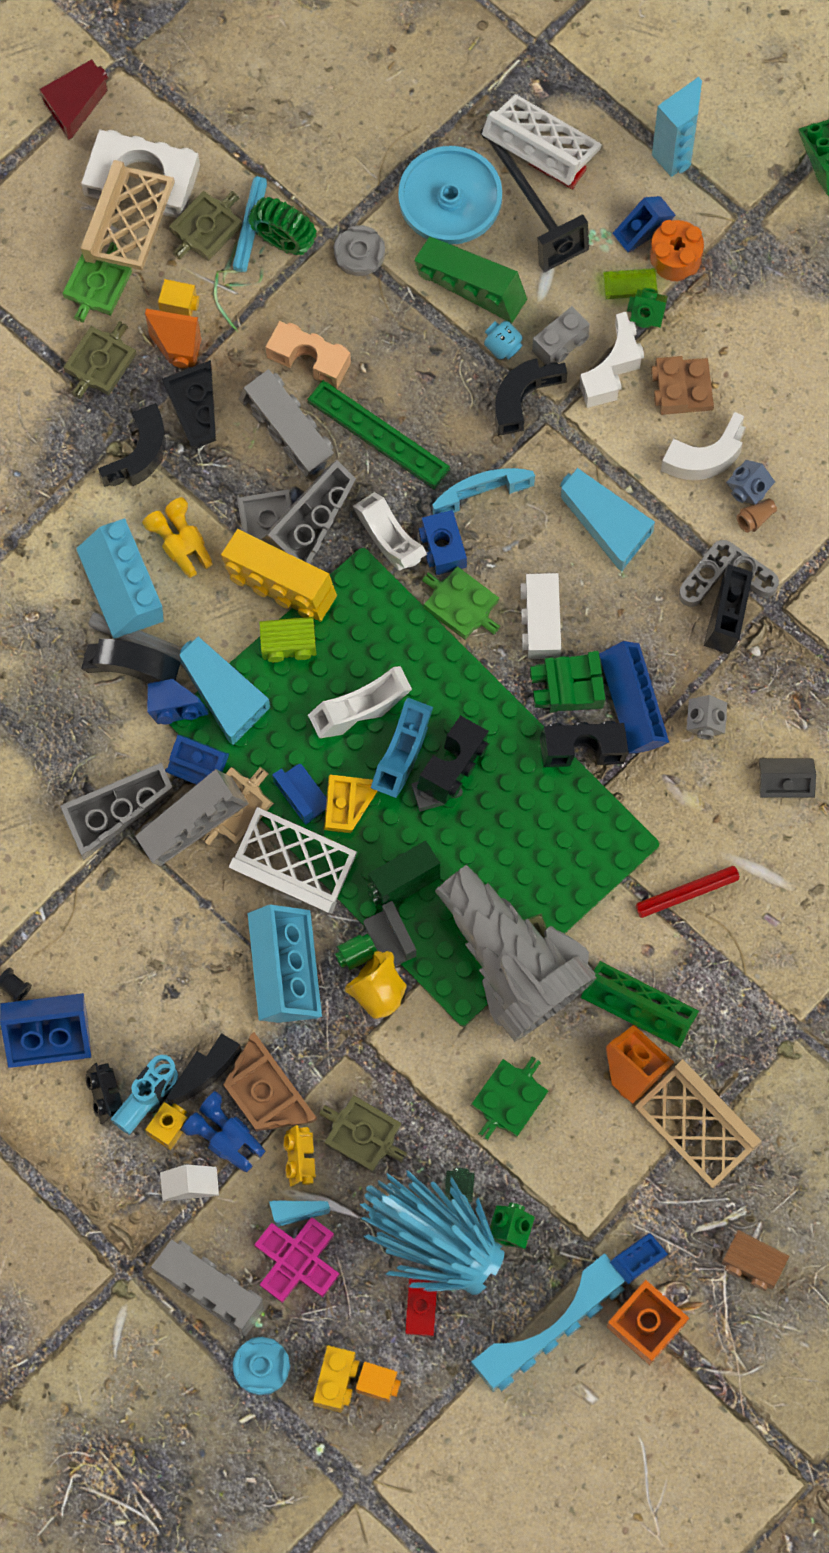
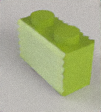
M313 617L259 621L261 652L264 660L280 662L284 660V657L306 660L311 658V655H316Z

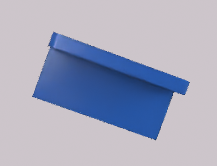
M302 764L296 765L286 773L281 768L272 774L274 784L305 825L325 812L327 798Z

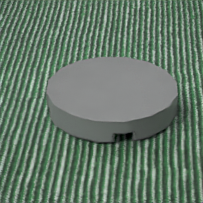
M364 225L347 228V231L341 232L337 236L334 243V259L339 268L354 276H366L375 272L382 265L385 258V243L373 228Z

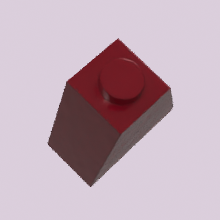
M92 59L39 89L43 104L68 140L74 137L108 91L106 85L108 76L103 67H97Z

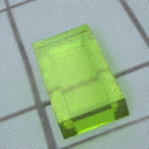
M655 268L603 272L605 300L635 297L637 289L651 288L658 291Z

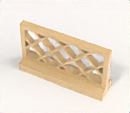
M113 160L81 246L85 262L95 264L96 260L143 270L174 186V177L125 167L124 162ZM129 176L140 178L142 184L129 189L127 186ZM156 183L166 184L164 190L155 195L150 189V186ZM146 189L151 197L137 203L133 195ZM130 197L134 206L121 212L118 207L119 203ZM155 203L157 207L156 212L145 217L141 209ZM138 211L142 220L129 226L125 217ZM122 219L126 228L113 234L110 229L111 225ZM146 225L149 229L148 235L137 239L133 231ZM130 233L134 242L121 248L117 239ZM114 242L118 249L111 254L101 253L103 246ZM138 247L141 252L138 261L127 259L125 253Z
M683 1059L635 1106L713 1189L753 1150H756L762 1144V1141ZM675 1077L683 1084V1096H667V1084ZM663 1089V1096H656ZM687 1089H688L694 1096H687ZM652 1099H663V1116L650 1115L643 1107ZM667 1100H683V1116H666ZM687 1100H699L703 1104V1117L686 1116ZM706 1109H707L714 1117H706ZM655 1119H663V1128ZM666 1119L683 1120L682 1136H670L666 1132ZM686 1120H703L702 1136H686ZM706 1120L719 1121L722 1124V1137H706ZM726 1129L733 1137H726ZM675 1140H682V1147ZM686 1140H702V1156H689L686 1153ZM706 1140L722 1141V1157H705ZM726 1141H738L745 1148L738 1157H725ZM694 1160H702V1168ZM705 1160L722 1161V1172L714 1180L705 1173ZM725 1161H733L725 1168Z

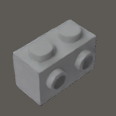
M571 306L533 338L532 351L544 364L551 362L560 363L572 350L587 341L590 324Z

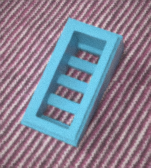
M269 1201L277 1227L307 1220L311 1217L326 1215L330 1212L328 1201Z

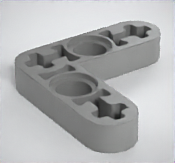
M720 540L713 544L680 587L679 598L688 607L700 604L724 574L728 564L737 567L740 563H748L752 567V579L756 571H759V576L755 578L754 582H751L750 589L762 597H770L776 593L779 579L773 571L727 540ZM728 550L727 556H723L717 565L715 560L718 557L719 551ZM705 567L711 568L715 576L712 579H704L700 575V570ZM768 579L772 581L770 586L766 588L761 587L762 581L765 582ZM697 581V583L700 585L696 591L697 597L691 596L690 598H688L686 596V589L688 591H692L693 588L696 586Z

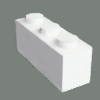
M526 574V583H521V599H526V609H521L522 625H527V634H522L523 650H528V659H554L561 657L559 574Z

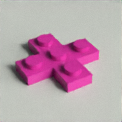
M312 1217L295 1239L271 1223L254 1245L276 1263L260 1283V1287L282 1304L299 1281L323 1298L340 1276L336 1270L318 1258L334 1237V1233Z

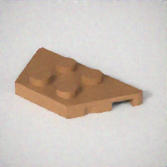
M253 1032L248 1038L249 1041L242 1054L236 1060L232 1072L229 1073L223 1084L226 1091L256 1132L315 1122L317 1117L255 1032Z

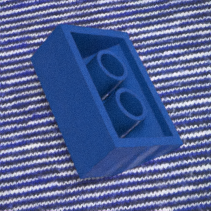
M84 993L1 1003L0 1025L8 1068L92 1058Z

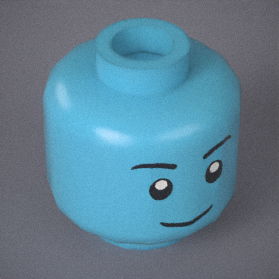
M495 321L485 331L488 336L484 341V345L499 360L504 358L507 360L511 359L523 347L521 344L522 334L509 321H503L500 324Z

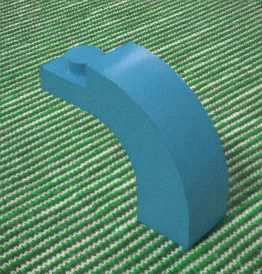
M411 698L406 699L389 748L377 766L371 785L372 789L395 798L398 796L420 752L428 730L427 725L433 707Z

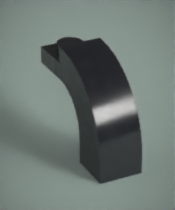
M535 358L518 365L507 374L499 386L495 400V424L498 436L524 431V416L521 408L523 399L535 389L567 383L565 363L551 362L539 368L538 360Z
M156 403L132 412L133 421L139 434L138 444L127 457L98 468L104 487L109 485L117 486L127 478L130 479L132 486H135L146 480L159 466L165 452L166 434L163 419Z
M99 639L98 644H88L81 669L87 673H121L149 684L169 679L176 681L181 662L163 652L137 643L116 639Z

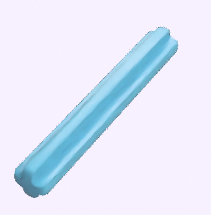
M256 176L252 181L233 261V269L237 272L247 271L256 231L252 230L248 220L254 204L256 205L258 200L264 198L267 187V180L264 177Z

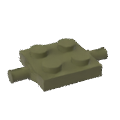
M203 191L169 226L170 231L182 241L172 252L173 255L181 260L189 250H192L209 261L242 227V220L234 215L230 209L239 200V196L236 193L234 194V191H231L223 201H220Z
M119 321L112 333L102 332L93 326L89 328L63 367L64 372L79 380V383L72 391L73 396L81 399L88 387L96 388L108 396L111 394L136 356V350L124 344L121 340V337L128 329L125 323Z
M355 1095L339 1113L327 1105L323 1106V1110L321 1109L319 1115L333 1122L332 1131L324 1142L329 1148L372 1173L379 1162L387 1155L398 1160L400 1163L403 1162L407 1152L393 1145L394 1138L402 1126L401 1122Z

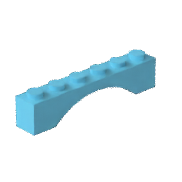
M605 1253L583 1270L580 1286L573 1302L565 1314L551 1327L523 1341L494 1343L471 1361V1366L492 1392L498 1388L501 1391L505 1390L515 1381L512 1376L520 1370L523 1373L527 1372L537 1363L534 1358L542 1352L545 1355L549 1354L559 1345L556 1340L564 1334L568 1337L581 1327L578 1322L586 1316L590 1319L603 1309L601 1304L605 1300L610 1298L613 1301L625 1291L623 1286L626 1284V1281L610 1263L611 1260Z

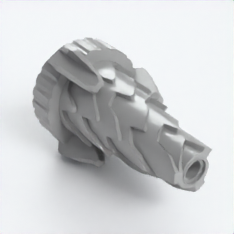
M467 865L449 877L435 890L436 894L453 914L456 925L468 941L466 947L482 966L479 971L485 977L482 982L489 1010L495 1023L503 1026L514 1042L520 1040L554 1016L597 979L595 972L588 965L589 952L584 946L552 926L544 931L543 938L528 918L524 921L509 901L500 898L489 883L485 885Z

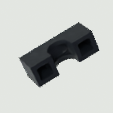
M460 715L447 734L444 749L454 754L456 759L444 761L433 755L420 774L417 789L443 804H446L451 796L455 798L463 783H461L463 777H469L476 765L474 761L477 756L482 757L489 746V743L486 742L489 731Z
M605 721L601 724L579 722L574 725L553 723L544 726L540 735L544 768L571 766L575 756L574 748L578 746L590 748L596 756L597 765L624 764L629 753L624 723H615L614 721Z

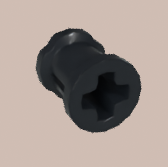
M11 967L7 968L0 975V989L12 997V1002L22 1001L32 987L29 982L24 983L18 978Z

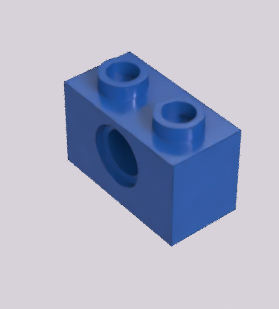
M453 510L422 517V527L418 528L422 544L427 543L429 551L425 555L428 567H434L436 575L452 572L457 566L460 569L467 568V556ZM438 540H445L449 544L445 547H439L435 543Z

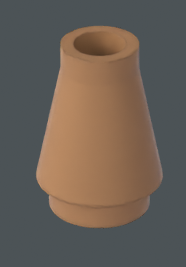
M768 498L756 505L753 504L742 508L736 516L737 522L743 531L747 533L750 531L755 532L772 514L777 512V506L772 499Z

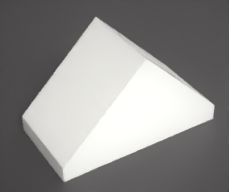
M186 1164L160 1172L162 1201L219 1196L217 1167Z

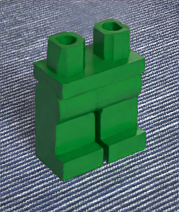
M599 651L588 652L587 655L545 658L544 664L531 666V683H546V690L533 691L534 707L549 708V713L603 709L606 699L603 678L601 677Z

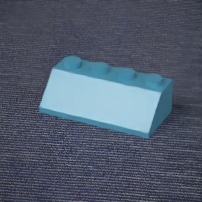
M697 77L657 107L652 156L671 177L678 172H685L691 165L702 85L700 77Z
M124 518L99 527L76 550L113 639L164 622L162 604L126 519Z
M269 904L247 913L259 1021L282 1023L321 1018L322 1011L310 910Z

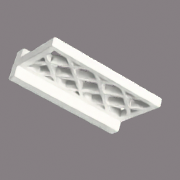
M516 94L497 112L493 110L488 115L482 132L483 136L567 185L574 181L576 173L600 150L602 145ZM517 105L525 111H515L513 106ZM518 119H528L529 123H519ZM535 119H541L546 124H538ZM540 131L550 132L551 136H541ZM557 132H563L568 136H558ZM562 144H571L573 149L563 148ZM578 144H583L591 149H580Z
M257 807L229 868L329 913L333 912L336 906V900L357 855V851ZM261 815L269 818L274 828L273 831L260 835L257 828ZM276 822L285 826L278 828ZM291 828L296 831L299 841L285 846L280 831ZM253 832H255L256 837L251 839ZM276 833L281 848L267 853L262 838ZM301 833L309 836V838L303 839ZM316 839L320 841L324 853L310 858L305 842ZM258 840L263 855L255 859L245 856L244 852L248 844ZM326 844L333 847L334 849L328 851ZM301 845L306 860L292 865L287 850ZM339 850L349 854L345 865L335 869L329 854ZM283 852L288 867L280 870L272 868L269 857ZM326 856L331 871L317 876L311 861ZM265 859L267 865L258 861ZM308 863L313 878L305 881L298 880L293 868ZM290 870L291 876L283 872ZM342 870L340 877L338 879L336 872ZM332 874L336 886L333 893L329 894L321 889L318 879ZM313 881H314L315 884H316V887H314V886H312V885H309V884H307V883H310V882H313Z

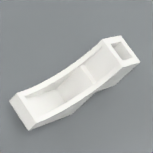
M626 312L616 314L615 328L617 340L612 352L599 366L580 374V388L587 408L616 401L618 390H621V382L618 375L640 369L644 352L641 343H636L634 337L637 335L634 322L628 319Z
M401 666L393 667L375 681L354 692L323 701L308 716L319 738L343 735L357 721L382 717L406 696L412 688Z

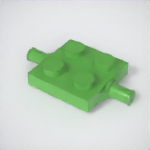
M114 242L110 243L106 254H111L118 250ZM81 254L62 293L63 298L80 305L74 319L80 320L83 323L89 310H97L111 316L132 274V268L96 260L95 264L85 262L83 254Z
M458 566L442 581L438 580L430 572L424 576L422 582L434 589L432 596L424 603V609L465 640L474 630L481 626L493 635L496 634V631L498 632L501 626L489 618L490 611L499 602L498 596Z

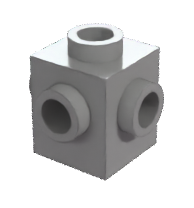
M711 695L689 699L687 731L697 734L698 738L710 740L716 735L725 734L727 702Z

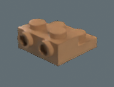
M683 356L656 358L655 366H651L652 382L657 381L658 390H654L655 406H660L661 415L712 411L714 409L708 358L683 360Z

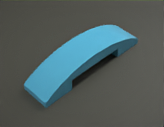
M505 468L490 470L468 477L453 485L434 502L433 515L453 510L454 513L460 511L459 500L506 485L509 494L532 487L535 484V474L531 470Z

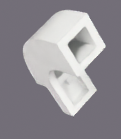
M734 412L722 437L708 447H692L673 439L662 460L661 471L685 480H703L724 472L736 461L741 453L743 442L740 440L746 427L742 426L744 416Z
M374 492L353 505L356 514L372 540L390 563L399 571L415 566L422 557L427 555L423 545L409 537L399 525L384 497Z

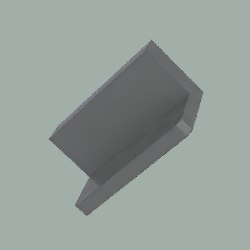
M759 759L760 798H815L816 769L814 759Z
M392 901L382 905V912L363 921L377 951H390L393 953L394 966L416 957V948Z

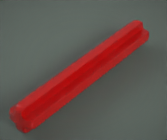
M730 866L638 902L636 904V911L640 918H644L736 882L740 878L739 872L735 866Z

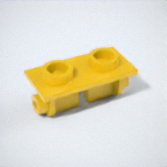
M296 1125L287 1130L284 1136V1148L288 1154L285 1171L287 1178H289L290 1187L302 1182V1185L314 1184L313 1179L316 1178L314 1158L304 1157V1154L314 1153L313 1133L310 1132L309 1127L299 1128V1125Z

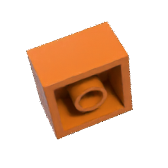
M645 1280L610 1319L607 1328L648 1365H651L687 1324L689 1317Z

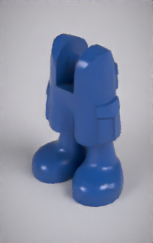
M214 1091L203 1102L199 1111L215 1122L222 1131L216 1132L197 1112L188 1118L181 1131L188 1136L199 1135L210 1141L208 1148L224 1160H228L237 1168L247 1173L253 1166L238 1150L244 1145L251 1153L261 1158L265 1153V1149L250 1134V1130L237 1117L229 1119L221 1109L222 1097Z

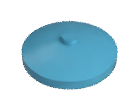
M443 146L422 153L408 165L399 184V206L403 218L410 228L425 239L431 236L451 245L466 243L484 234L496 221L502 205V184L497 171L485 157L464 147Z

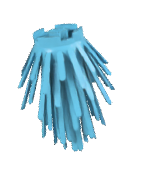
M407 1171V1176L413 1182L409 1183L408 1186L420 1198L388 1173L387 1178L392 1183L386 1185L378 1180V1185L390 1194L389 1196L371 1185L366 1187V1190L370 1193H366L364 1197L373 1204V1208L365 1203L360 1204L361 1207L369 1211L368 1215L370 1219L367 1217L360 1219L397 1239L383 1232H377V1237L371 1235L364 1237L387 1248L386 1253L444 1272L400 1265L397 1267L398 1270L410 1273L389 1271L386 1275L437 1281L411 1283L409 1285L411 1288H425L424 1291L464 1289L471 1295H477L487 1287L483 1283L490 1273L496 1276L503 1262L505 1252L500 1249L502 1246L494 1241L479 1197L476 1200L477 1206L475 1210L480 1222L466 1196L461 1193L452 1177L450 1183L453 1188H450V1193L454 1199L451 1202L435 1182H431V1186L444 1203L409 1171Z

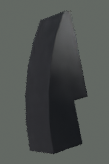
M221 1033L207 1056L196 1051L167 1096L168 1103L170 1105L173 1103L178 1105L205 1090L232 1065L242 1051L241 1045Z

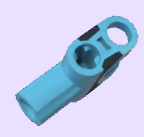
M158 1055L149 1062L134 1080L130 1096L110 1119L126 1134L130 1135L148 1112H153L160 1107L178 1081L179 1075L171 1057ZM159 1061L169 1062V1064H162L155 1068ZM170 1070L167 1074L160 1075L161 1071Z

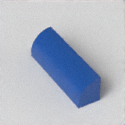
M622 641L601 652L599 656L619 723H624L629 753L646 752L669 743L640 644Z

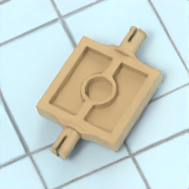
M232 767L228 770L226 774L233 778L249 804L201 837L206 844L210 845L215 837L221 833L239 845L244 838L256 808L259 807L268 811L274 804L262 793L259 787L261 782L269 775L262 767H259L251 779L242 776Z

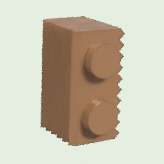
M738 1230L721 1264L726 1266L725 1271L739 1278L741 1275L752 1279L751 1284L766 1291L767 1287L771 1290L775 1287L789 1256Z

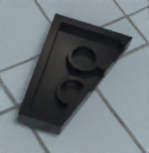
M211 360L163 378V385L191 450L216 441Z

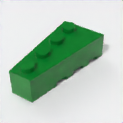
M429 236L414 259L420 277L446 288L494 315L509 321L511 324L528 299L518 271Z

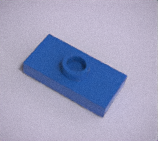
M648 1233L614 1257L610 1263L629 1284L663 1260L668 1254L653 1235Z

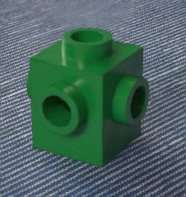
M651 288L637 289L636 296H630L627 312H631L630 321L635 322V325L642 328H650V326L661 328L668 296L658 294L657 290Z
M509 1203L508 1206L496 1205L490 1225L494 1241L505 1247L526 1249L535 1216L525 1212V1207L516 1203Z

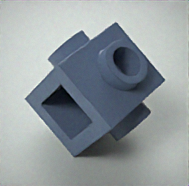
M745 460L740 467L735 469L733 475L726 483L731 488V494L737 501L756 505L765 497L766 492L772 487L775 480L762 463Z

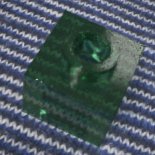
M453 1168V1171L447 1170L445 1183L446 1197L451 1201L454 1199L450 1193V1188H453L450 1183L452 1177L461 1193L466 1196L468 1202H473L475 1173H470V1170L466 1168Z

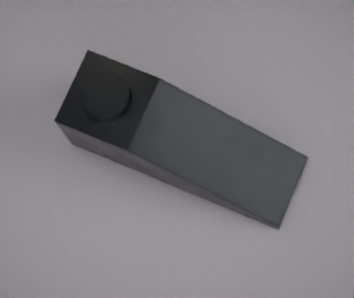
M730 564L727 565L708 623L704 642L705 647L729 654L739 641L753 572Z

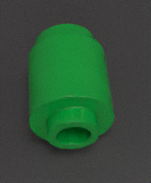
M368 933L363 936L359 934L338 945V952L334 955L340 967H346L350 971L373 959L372 956L377 949Z

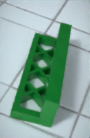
M599 961L594 969L597 979L583 991L581 998L681 1048L699 1010ZM601 972L611 977L612 979H607L599 974ZM626 987H631L635 989L637 992H633L627 989ZM651 999H655V1000L661 1002V1004L658 1005V1004L652 1002ZM676 1012H681L689 1018L686 1019L678 1015Z

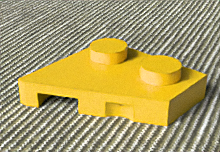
M329 775L324 830L345 833L353 831L377 793V790L371 788L373 780Z

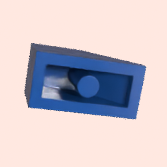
M661 196L644 197L615 229L613 235L627 252H631L652 239L655 231L666 220H672L676 215Z

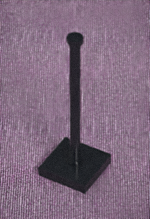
M483 127L480 131L481 136L489 141L549 231L537 237L539 266L545 273L588 251L589 231L588 221L582 214L558 226L508 151L482 135Z

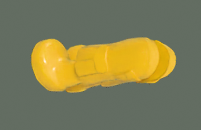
M179 497L171 501L165 508V514L178 530V535L173 534L165 516L159 510L146 516L142 524L146 530L155 532L164 539L162 547L169 558L176 562L189 578H192L197 573L188 556L195 553L205 569H208L213 563L204 546V539L196 526H188L185 514L188 510V502L185 498Z

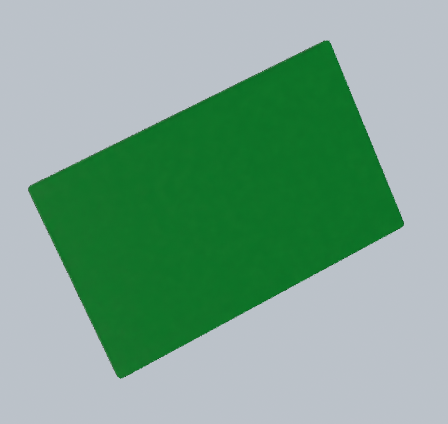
M360 548L330 574L337 597L321 622L314 619L315 656L311 655V658L306 660L284 657L283 661L269 662L268 659L264 660L262 658L261 639L259 636L229 663L269 699L270 703L269 710L234 745L229 743L198 691L194 695L208 709V715L200 716L194 720L174 721L168 725L178 735L186 736L228 753L229 756L223 770L225 774L232 767L242 776L251 779L259 767H262L269 775L266 776L259 787L262 793L274 803L268 812L357 851V855L337 900L363 926L365 919L382 912L380 904L375 906L367 893L369 891L367 884H369L368 874L423 841H427L440 862V879L394 905L416 948V957L400 965L459 1026L463 1027L488 1006L482 982L485 977L479 971L482 966L466 947L468 941L456 925L453 914L436 894L435 890L467 865L485 885L489 883L500 898L509 901L523 920L542 914L547 928L552 926L566 934L659 848L660 843L575 757L571 766L544 768L540 745V735L544 726L431 613L424 609V606L366 548ZM291 608L279 620L304 617L298 613V610ZM401 666L412 690L388 712L379 718L357 721L343 735L325 738L318 737L308 714L320 703L354 692L375 681L391 668ZM411 698L433 707L427 725L426 736L402 790L396 798L377 791L351 833L324 830L325 812L305 825L274 784L272 774L281 768L286 773L298 764H302L326 798L329 775L373 780L377 766L386 754L392 741L406 699ZM460 715L488 730L486 742L489 743L485 754L482 757L477 756L474 761L476 765L469 777L464 776L461 780V783H463L461 787L463 795L458 798L450 797L445 805L419 812L412 783L419 781L420 774L433 755L444 761L456 759L454 754L444 749L447 734ZM263 816L260 820L273 831L274 828L271 820ZM276 822L278 828L285 826ZM288 828L280 831L285 846L299 841L295 830ZM301 833L303 839L309 838V836ZM313 839L305 842L310 858L324 853L320 841ZM326 844L328 851L334 849L333 847ZM301 845L289 849L300 861L306 860ZM340 850L329 854L335 869L344 866L349 854ZM326 856L311 861L317 876L331 871ZM305 863L304 865H305V866L308 868V870L310 871V868H309V866H308V863ZM342 870L336 872L338 879L340 877ZM332 874L318 879L333 893L336 883Z

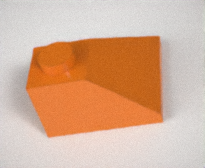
M146 309L145 316L149 336L167 361L178 368L196 366L201 344L198 317Z
M635 1025L631 1026L606 1046L612 1085L619 1091L621 1096L628 1099L632 1104L642 1097L675 1063Z

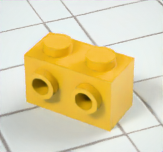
M327 1345L313 1400L314 1406L342 1413L344 1405L349 1406L353 1389L348 1388L351 1377L356 1378L360 1361L355 1360V1352Z

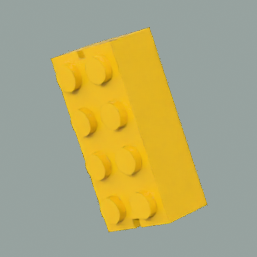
M239 529L236 530L221 554L231 581L239 586H244L245 584L251 587L261 597L269 596L275 599V602L283 608L288 609L292 607L298 610V613L304 618L313 617L321 622L337 597L329 573Z

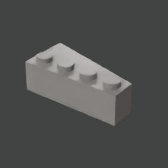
M268 369L243 388L239 400L244 406L248 403L251 405L252 415L259 423H267L269 435L275 442L279 444L283 442L286 445L283 447L284 452L307 477L331 459L334 454L332 451L333 445L326 436H320L316 430L317 425L309 415L305 416L299 409L301 405L298 399L293 394L289 395L283 388L284 382L277 373L272 374Z
M336 460L319 475L260 540L310 564L356 478Z
M161 762L60 805L83 861L173 794V788Z
M215 769L154 821L145 824L141 828V832L135 837L151 862L162 866L249 803L233 778Z
M171 1239L151 1266L153 1272L243 1337H246L265 1310L262 1302L263 1299L249 1289L247 1291L239 1286L240 1282L228 1273L223 1275L217 1271V1266L203 1256L200 1259L192 1254L194 1249L182 1240L176 1243Z

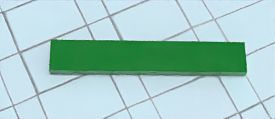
M322 380L308 397L307 402L431 488L435 489L450 471L449 465L325 380Z

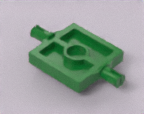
M531 1057L523 1070L514 1067L502 1059L471 1104V1107L482 1113L487 1120L478 1133L482 1138L486 1130L489 1129L483 1138L484 1140H489L496 1127L506 1130L517 1138L549 1092V1090L537 1083L532 1076L539 1065H541V1062L537 1060L534 1066L530 1068L536 1060L535 1057Z

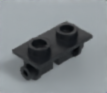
M94 1063L86 1072V1085L92 1091L94 1099L93 1111L99 1117L100 1125L104 1124L110 1117H113L122 1105L119 1092L109 1094V1090L118 1087L114 1070L110 1068L109 1063L99 1066L97 1063Z

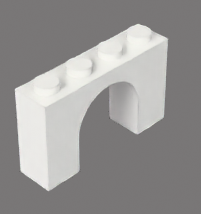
M99 130L81 183L84 196L100 198L113 160L124 162L125 167L135 162H148L157 166L165 176L174 177L175 183L163 215L177 218L187 208L200 167L198 153L189 148L178 149L170 147L164 142H149L139 136H124L114 130ZM161 184L159 192L164 190L166 184Z

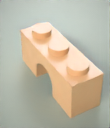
M279 321L266 345L267 358L291 368L294 360L299 356L310 355L317 360L313 366L314 379L320 382L325 380L336 389L339 387L351 364V355L347 348L340 344L333 345L328 343L318 334H308L301 331L293 323L286 324Z

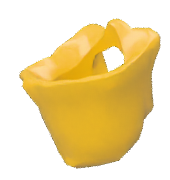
M390 951L374 952L373 959L367 961L359 975L345 986V992L355 998L373 1019L386 1017L394 1013L400 1007L407 987L395 969L394 955Z

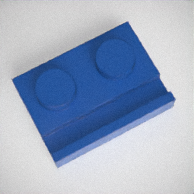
M177 735L169 758L170 762L165 771L197 785L215 769L223 772L229 754L186 736Z

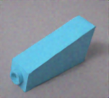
M577 468L572 475L568 473L560 484V487H562L561 499L615 566L623 571L654 532L655 521Z
M198 636L193 642L190 640L182 647L181 654L179 655L181 664L230 744L234 745L269 710V699Z

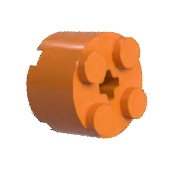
M666 220L655 231L652 237L650 261L659 276L669 281H682L699 270L704 249V240L700 228L682 220Z

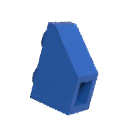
M174 679L148 684L147 712L157 724L167 725L174 721L194 720L200 716L208 715V709L201 700Z

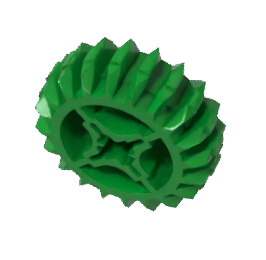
M271 197L261 198L252 207L248 222L252 230L256 231L257 236L263 238V241L268 242L271 246L278 248V250H283L287 254L290 252L293 255H304L312 247L317 230L314 227L315 225L309 221V217L302 214V211H298L294 206L287 204L286 201L282 202L278 198L273 199Z

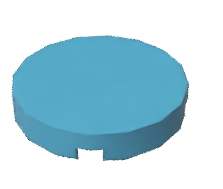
M266 1337L251 1338L245 1342L235 1353L232 1364L234 1376L240 1387L251 1394L260 1396L272 1394L280 1389L288 1379L290 1371L289 1356L283 1346L274 1339Z

